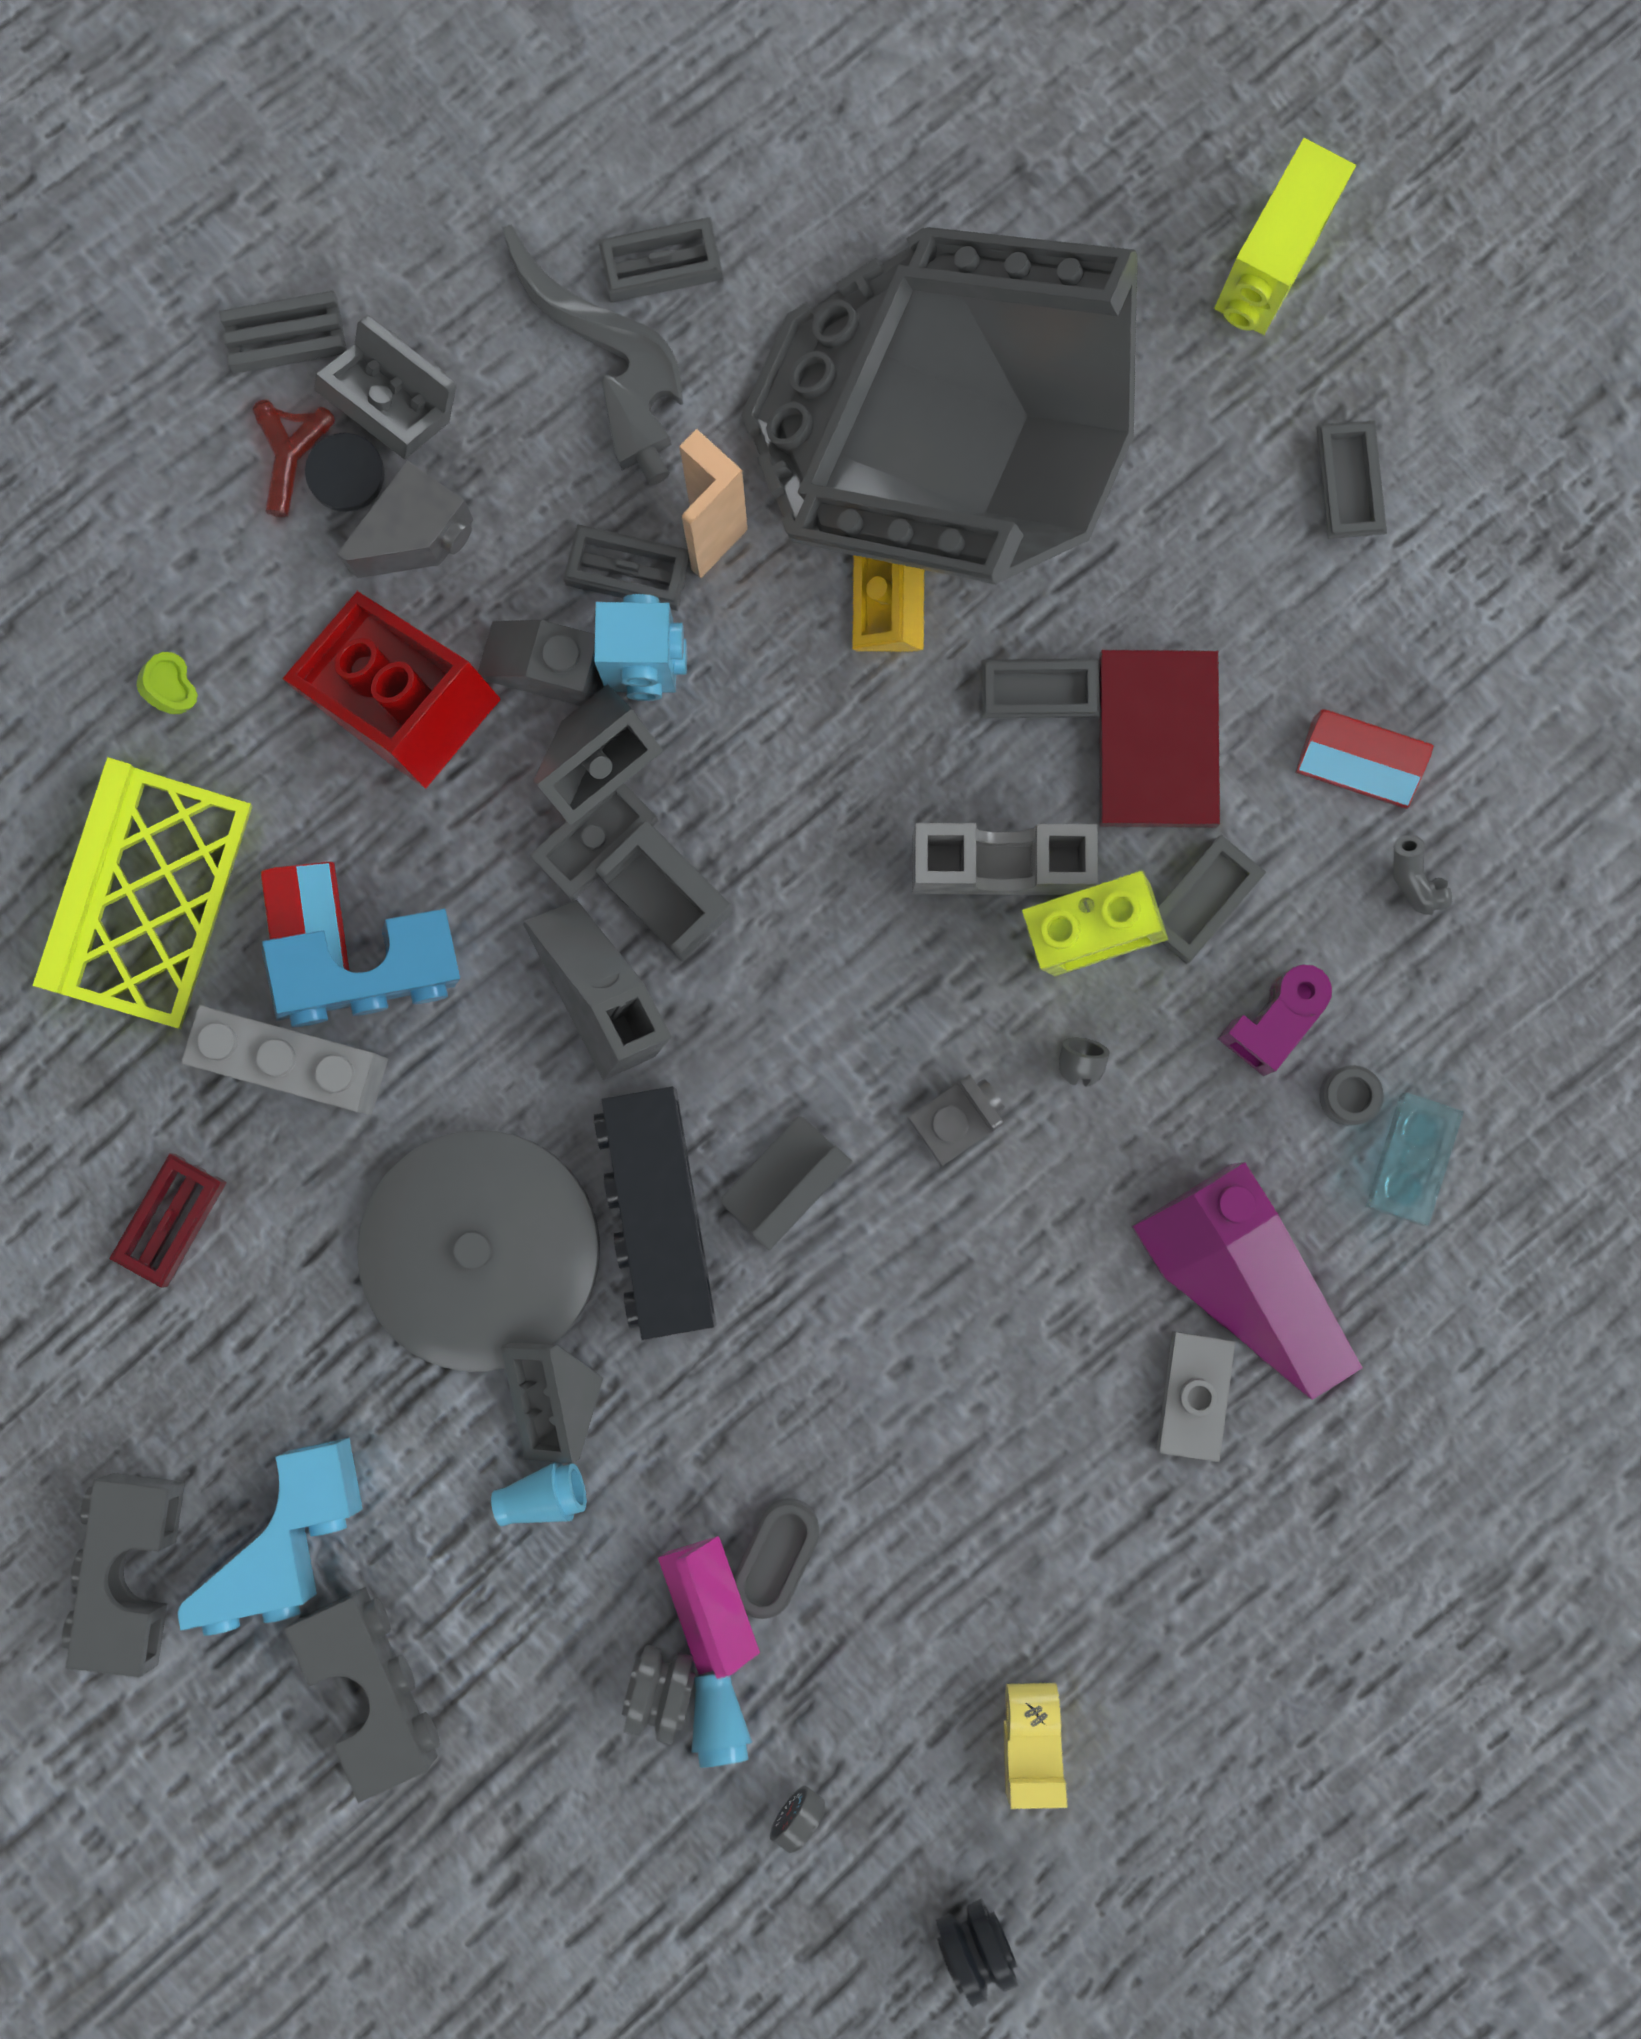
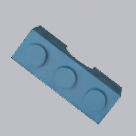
M446 909L385 919L382 927L386 949L385 960L378 967L368 972L356 973L341 968L329 953L324 930L262 941V955L276 1021L290 1019L291 1027H304L327 1021V1011L351 1007L352 1015L360 1016L387 1010L389 1008L387 1000L411 996L412 1004H424L447 998V989L457 985L460 975Z

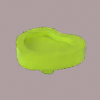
M161 652L154 655L142 666L136 685L139 694L149 704L169 714H182L195 705L198 694L195 687L187 679V665L179 655L172 652Z

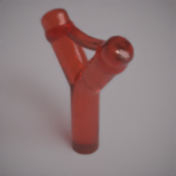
M263 399L256 402L252 410L257 424L261 427L275 455L265 512L275 517L287 518L290 512L298 460L323 435L328 433L331 426L335 423V417L325 407H318L313 413L292 414L276 409L270 400ZM280 418L304 423L289 437Z

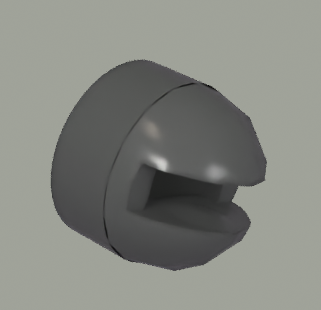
M1079 1037L1067 1038L1063 1041L1059 1056L1061 1075L1072 1085H1076L1079 1078H1082L1085 1087L1092 1086L1104 1074L1110 1052L1106 1046L1094 1040Z

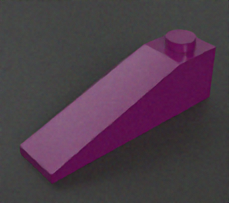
M1245 1162L1228 1165L1131 1226L1163 1278L1198 1304L1210 1317L1228 1329L1309 1399H1315L1363 1368L1277 1211Z

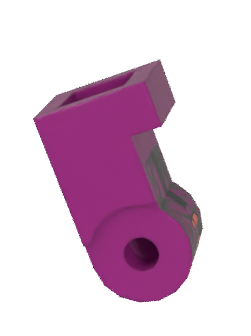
M1303 964L1291 968L1274 980L1269 991V1002L1253 1021L1245 1015L1234 1019L1219 1036L1218 1040L1261 1075L1265 1076L1277 1071L1328 1006L1332 998V986L1329 977L1323 970L1313 965Z

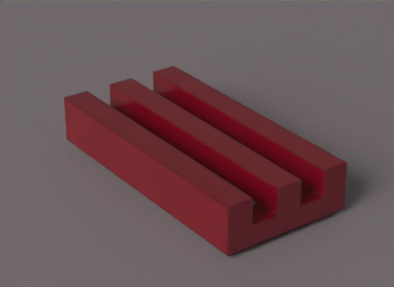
M169 1153L109 1258L160 1288L168 1287L227 1183L173 1153ZM180 1173L186 1176L139 1260L131 1256L177 1174ZM199 1184L204 1186L156 1270L152 1265Z

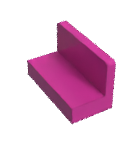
M719 1536L670 1550L658 1557L691 1655L694 1656L693 1660L698 1675L714 1671L717 1679L729 1677L760 1653Z

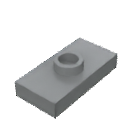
M1172 1331L1157 1452L1220 1462L1236 1341Z

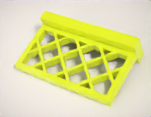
M107 757L32 986L181 1029L252 805L137 769L129 763ZM144 786L169 792L179 813L147 828L137 809ZM179 796L198 801L199 803L185 809ZM212 806L234 812L235 815L229 834L207 846L190 818ZM133 820H135L141 832L128 837ZM184 821L199 850L168 865L152 836ZM146 840L161 869L129 884L119 866L124 850ZM224 847L217 867L211 853ZM205 858L215 877L211 890L188 902L173 873ZM116 875L122 888L109 894ZM166 877L181 906L150 921L134 892ZM127 896L143 925L111 941L101 922L106 906ZM206 903L199 923L193 909ZM186 913L197 933L193 946L170 958L154 929ZM98 932L104 945L91 951L96 933ZM148 933L163 962L132 978L116 948ZM109 952L124 982L103 993L79 987L86 964ZM188 959L181 979L175 965ZM168 970L178 988L171 1014L149 1008L136 985ZM129 989L137 1004L115 998L114 996Z

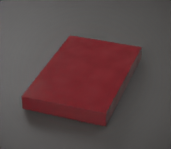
M1101 650L1099 654V827L1217 828L1220 825L1219 652Z

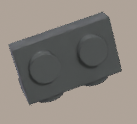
M366 316L357 323L355 344L316 374L314 390L405 460L449 424L456 385L439 367L430 364L409 348L395 333L386 330L372 318Z

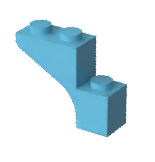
M350 1438L297 1448L276 1456L279 1475V1496L271 1522L256 1540L180 1605L178 1610L180 1631L201 1626L203 1636H210L239 1628V1618L262 1613L263 1622L270 1623L301 1614L299 1605H303L317 1594L305 1527H309L310 1536L340 1531L347 1528L346 1518L353 1516L363 1509Z

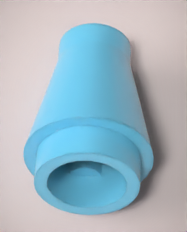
M553 1462L505 1488L494 1490L491 1495L492 1511L497 1523L501 1527L516 1523L572 1521L574 1514L585 1511L587 1504L584 1481L578 1467L574 1463L563 1466L561 1463Z
M715 1674L695 1677L696 1692L691 1753H698L700 1768L748 1760L746 1744L752 1743L732 1686L731 1676L717 1679Z

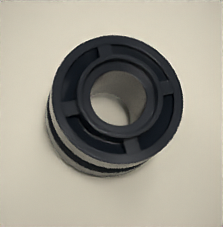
M982 1899L967 1905V1920L962 1923L951 1913L936 1920L940 1933L937 1941L947 1969L958 1992L965 1994L972 2007L987 2001V1986L991 1983H994L1003 1992L1018 1986L1013 1970L1017 1968V1963L995 1912L989 1913Z

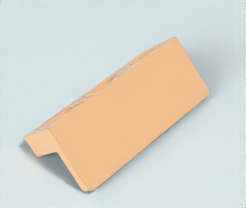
M696 429L679 447L690 505L683 513L682 521L691 569L701 578L740 539L748 528L742 469Z

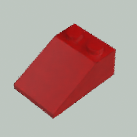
M356 591L282 678L289 686L386 762L425 789L501 700L469 661L359 591Z

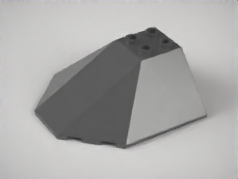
M931 227L922 228L906 238L909 244L908 248L880 264L877 258L871 260L837 282L836 285L839 291L813 308L806 302L786 315L741 416L747 432L755 442L760 455L757 457L770 492L777 499L783 518H781L783 526L792 542L997 584L1090 540L1134 437L1137 253L1133 249Z

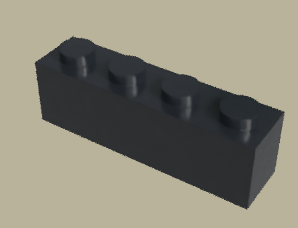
M671 1086L603 1098L601 1100L604 1113L594 1114V1125L599 1149L610 1148L613 1172L604 1173V1185L609 1208H620L623 1231L614 1233V1245L619 1268H630L633 1291L624 1293L628 1326L630 1329L640 1328L641 1340L714 1328L717 1322L677 1089Z

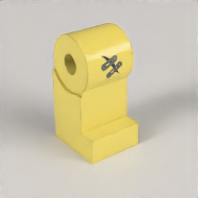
M1056 1683L1006 1684L1004 1755L1005 1794L1011 1809L1067 1808L1066 1782L1063 1775L1061 1713Z

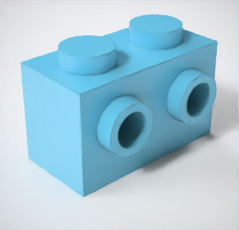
M647 594L627 595L623 598V602H596L594 662L603 685L606 686L608 684L615 692H627L629 699L639 701L659 700L662 698V693H676V675L687 674V640L684 639L683 623L673 622L669 603H659V598Z

